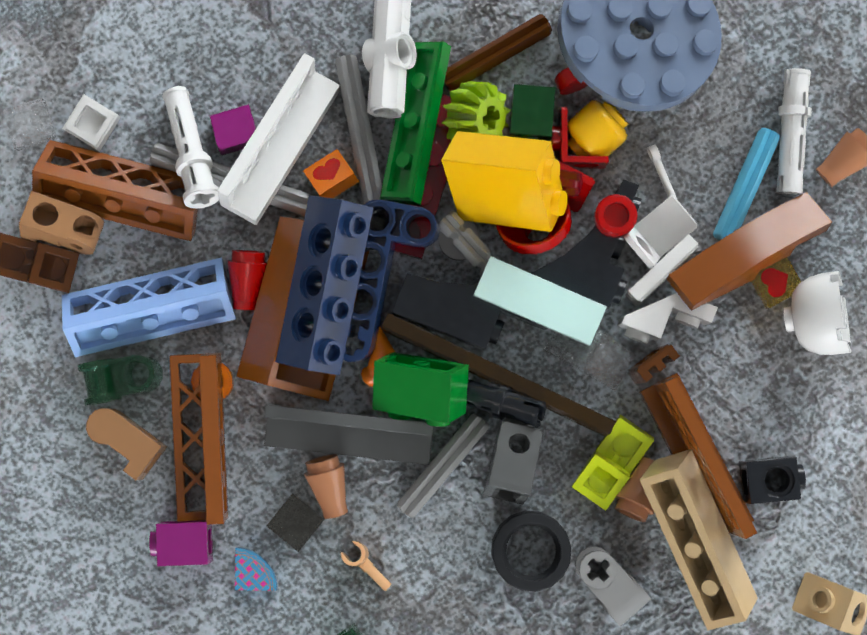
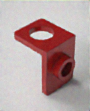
M561 107L558 113V126H552L551 137L553 151H558V161L574 169L606 168L609 164V156H568V107Z

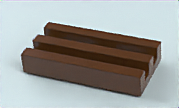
M671 344L657 347L628 369L629 372L627 374L635 384L646 383L653 378L651 374L661 372L667 367L665 363L675 361L680 355Z

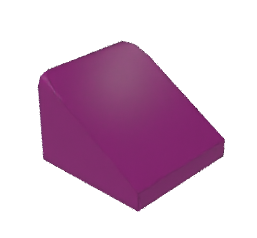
M249 104L210 116L216 144L222 156L244 149L256 130Z

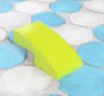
M620 414L610 435L604 436L572 484V488L606 511L629 480L631 472L654 442V437Z

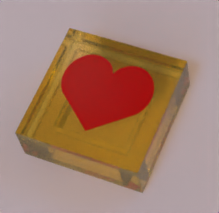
M788 257L760 270L751 283L765 308L770 309L791 297L795 288L801 283V280Z

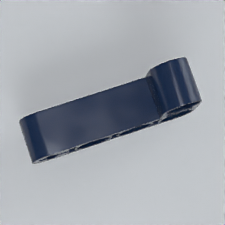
M371 200L364 204L365 206L373 207V212L378 209L386 210L389 214V223L381 231H373L369 228L365 252L377 250L381 256V264L376 271L366 273L361 268L357 293L362 290L368 291L373 298V305L364 314L357 313L353 308L352 319L370 321L369 328L359 326L358 339L364 341L363 349H356L354 355H352L351 347L346 345L343 360L347 362H361L373 354L376 347L396 243L426 248L432 245L439 237V222L429 210L385 200ZM417 217H426L431 223L429 234L422 239L413 238L409 232L411 222ZM350 324L347 338L354 337L357 325Z

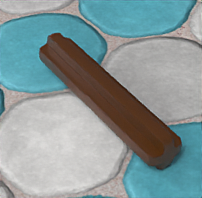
M539 14L447 67L444 82L449 91L458 89L461 83L472 81L551 34L552 28L547 18L543 14Z

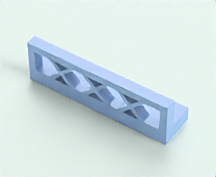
M222 257L62 295V329L75 357L236 319L235 309H233V302L227 286L225 265ZM216 274L217 281L203 285L195 284L200 277ZM170 284L175 286L169 293L160 295L155 293L161 286ZM134 295L127 303H114L120 296ZM89 303L94 305L88 312L74 315V307Z

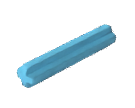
M761 128L757 132L713 232V236L719 241L739 229L744 222L780 140V135L771 129Z

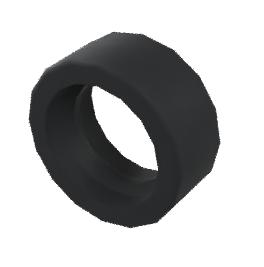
M525 510L510 515L499 525L492 538L491 556L497 572L507 584L521 591L538 592L552 587L563 578L571 560V544L567 532L557 520L539 511ZM526 526H536L547 531L553 538L556 547L555 558L551 566L543 573L534 576L523 575L516 571L510 565L506 555L507 543L511 535L518 529Z

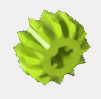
M468 81L461 83L459 89L450 91L451 103L443 106L448 113L447 118L442 124L449 128L447 139L450 140L453 139L457 131L503 136L502 130L510 127L506 122V115L511 109L504 106L506 94L498 91L497 85H492L489 82Z

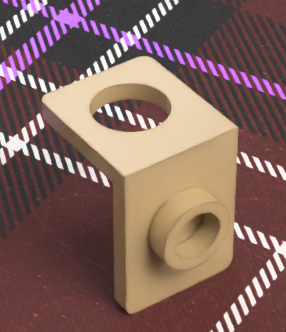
M806 572L792 609L797 613L837 630L860 635L867 619V595ZM860 603L858 616L852 623L853 612Z

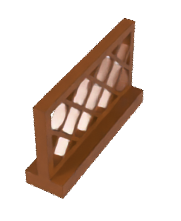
M674 373L639 391L671 455L692 449L729 534L731 533L744 539L757 534L752 523L754 519L678 373Z

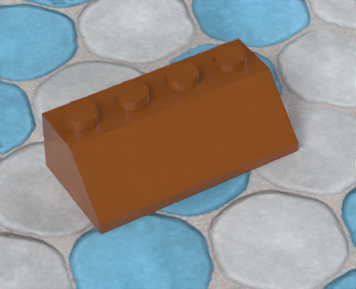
M280 216L236 377L329 401L336 375L308 371L276 362L304 220ZM369 251L364 253L363 270L365 269Z

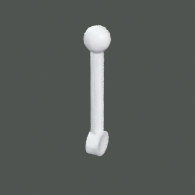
M654 144L647 147L648 155L655 165L667 197L674 196L677 199L661 161L657 146Z

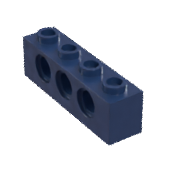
M309 195L276 357L277 363L308 371L340 375L373 207L341 199Z

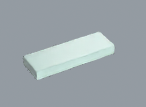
M492 256L489 258L473 295L588 346L591 345L607 308L605 305Z

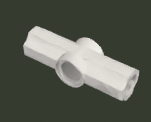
M411 0L374 1L372 38L367 39L362 48V59L367 71L370 73L367 113L374 117L392 119L399 118L404 113L407 70L414 67L417 58L415 43L409 35Z

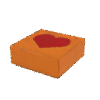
M338 149L303 170L319 197L335 198L359 182Z

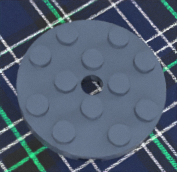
M563 0L558 16L557 32L560 50L574 77L580 83L584 81L590 88L602 95L601 100L626 110L639 112L659 111L684 102L694 95L713 72L720 55L721 24L712 0ZM638 22L648 32H651V35L645 40L638 39L631 33L630 26Z

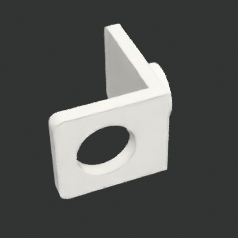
M670 196L640 220L624 236V239L651 269L656 265L660 257L677 245L687 234L693 232L697 228V223L674 196Z

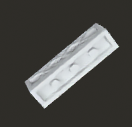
M305 53L302 55L217 190L222 207L254 225L258 224L340 92L339 84L315 71V59Z

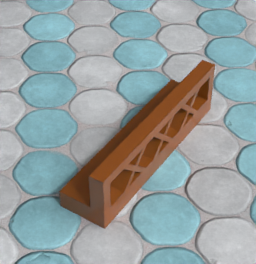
M49 140L32 170V191L88 210L102 219L187 241H192L196 232L198 209L185 206L183 197L173 195L171 192L178 188L185 189L182 177L178 176L174 171ZM54 156L72 160L73 164L60 166L51 162ZM104 168L111 170L113 174L99 176L91 171ZM143 178L150 180L153 184L142 187L134 185L131 181Z
M221 353L170 355L177 521L207 520V525L224 524L228 519ZM181 363H199L200 385L194 392L181 381ZM181 389L189 396L183 404ZM200 391H201V399L197 396ZM192 400L201 407L202 427L196 433L183 422L182 411ZM183 431L191 437L185 445ZM194 441L203 448L204 468L198 474L185 463L184 452ZM185 473L193 479L187 486ZM195 483H198L205 490L206 510L187 511L186 493Z

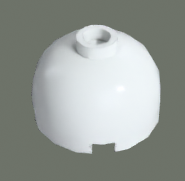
M839 271L808 277L799 283L793 291L791 307H784L786 331H795L799 344L806 350L819 355L851 353L848 344L851 341L845 297L843 295L840 296L839 286H843Z

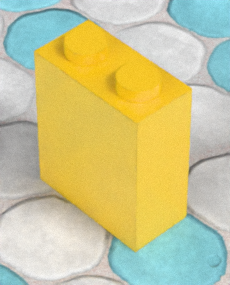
M462 131L456 132L441 161L458 216L463 221L552 232L558 217L563 216L566 211L567 193L562 190L559 177L560 163L555 159L551 141Z

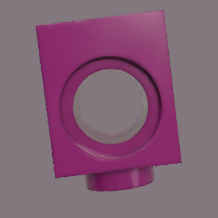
M207 520L162 521L157 523L156 531L150 532L149 548L151 557L157 556V566L208 565L213 561L212 524L207 525Z

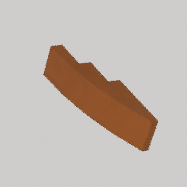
M805 192L775 207L716 242L669 274L666 280L692 311L753 281L760 270L790 256L797 245L826 232L832 221L808 192Z

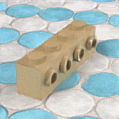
M692 449L654 460L640 478V482L707 631L746 621L758 597Z

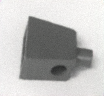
M510 419L509 422H501L495 439L483 496L521 505L524 504L531 494L543 436L542 430L535 429L532 425ZM510 443L519 444L523 448V452H513L510 449Z

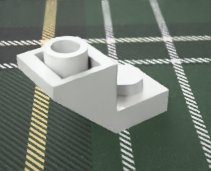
M675 293L621 317L617 326L626 329L625 337L648 344L649 339L655 341L661 339L671 312L677 314L675 321L698 329L700 323L703 325L712 323L718 307L706 303L691 311L678 293Z

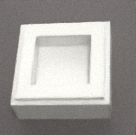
M83 94L62 129L100 152L121 117Z

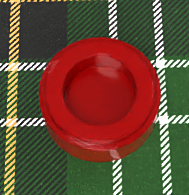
M568 67L559 72L554 80L561 95L572 94L588 86L584 81L580 83Z
M620 194L609 195L602 199L595 209V225L602 234L608 237H622L635 226L637 222V209L628 197Z

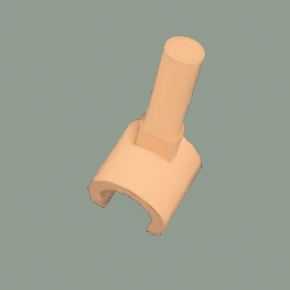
M352 541L360 548L361 557L358 561L352 562L344 552H341L343 562L349 566L360 567L364 573H367L386 591L391 586V583L368 559L369 552L367 547L360 542Z

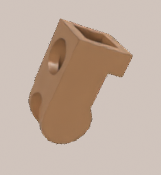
M31 191L19 222V230L22 239L33 242L40 240L59 247L64 246L76 253L91 255L95 251L105 222L100 216L88 210Z
M101 408L95 410L86 422V431L92 441L98 444H108L129 460L123 471L134 480H143L168 447L131 418L116 409Z

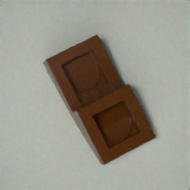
M0 233V276L65 293L70 292L80 253Z

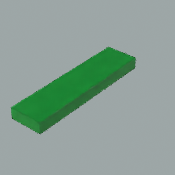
M444 41L414 42L417 53L416 63L413 68L407 70L404 113L401 114V117L395 118L379 200L421 205L451 46Z

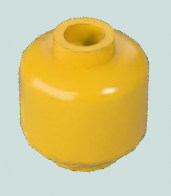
M591 100L568 121V132L572 136L568 140V145L577 156H609L626 141L627 133L625 127L629 123L613 105L607 102L602 104L597 100Z

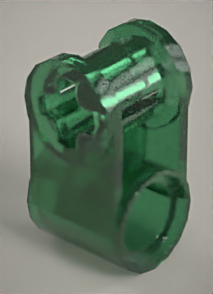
M132 355L116 359L109 358L90 361L78 365L79 372L84 374L88 397L84 399L85 406L121 400L123 397L149 393L155 390L163 379L161 365L156 359L149 356ZM142 362L149 370V377L143 385L139 386L133 381L132 371L137 364Z

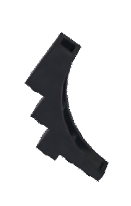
M623 179L615 194L628 197L638 211L642 199L635 195L639 185ZM595 225L590 233L565 255L531 272V274L605 305L607 310L612 302L620 303L627 286V281L621 279L625 269L609 263L611 258L619 259L626 240L624 236L618 238L608 237L602 234ZM408 273L392 311L394 316L481 350L486 349L488 342L496 345L505 323L498 320L499 313L542 330L548 329L473 296L478 284L442 283Z

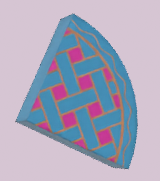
M241 547L235 548V590L277 591V579L267 561L253 550Z

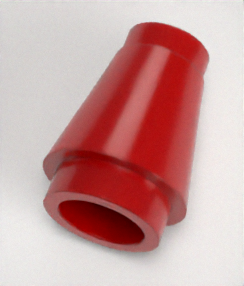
M232 250V260H227L233 309L255 310L267 266L265 252Z

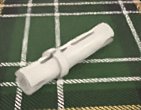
M792 68L784 70L782 106L778 107V116H781L776 193L803 194L807 118L811 117L812 108L808 107L811 71L807 69Z

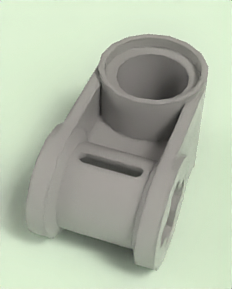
M597 546L586 547L577 555L575 561L577 574L595 594V599L620 627L651 600L650 596L627 571L625 572L604 549ZM592 559L602 562L601 567L604 571L599 576L594 572L588 574L591 571L588 563Z

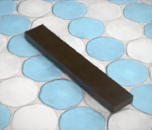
M388 313L382 325L384 332L444 361L469 365L468 372L499 387L506 386L512 388L513 393L546 402V409L602 436L610 435L616 423L613 419Z

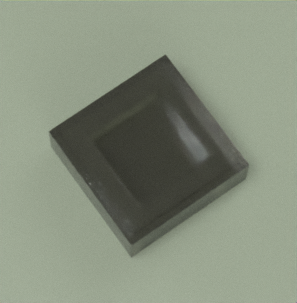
M292 493L266 526L299 552L325 518L296 494Z

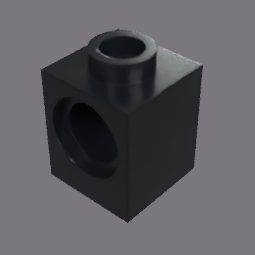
M785 456L739 461L742 496L745 503L759 504L801 499L800 490L806 487V477L803 465H797V457ZM772 468H777L783 477L782 485L775 491H770L765 485V475Z

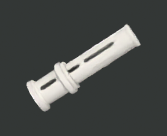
M182 86L169 88L163 93L162 97L166 104L171 130L179 155L175 169L177 175L182 177L185 188L183 201L185 206L189 208H205L219 200L217 192L219 187L214 185L210 171L213 167L211 157L202 149L189 99V91Z

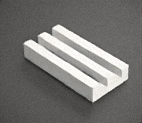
M687 234L628 291L626 297L635 306H640L666 281L669 274L678 269L696 252L698 243Z

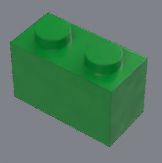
M396 352L374 361L372 410L388 412V417L392 419L406 420L415 417L425 419V423L430 426H449L452 421L466 414L469 365Z

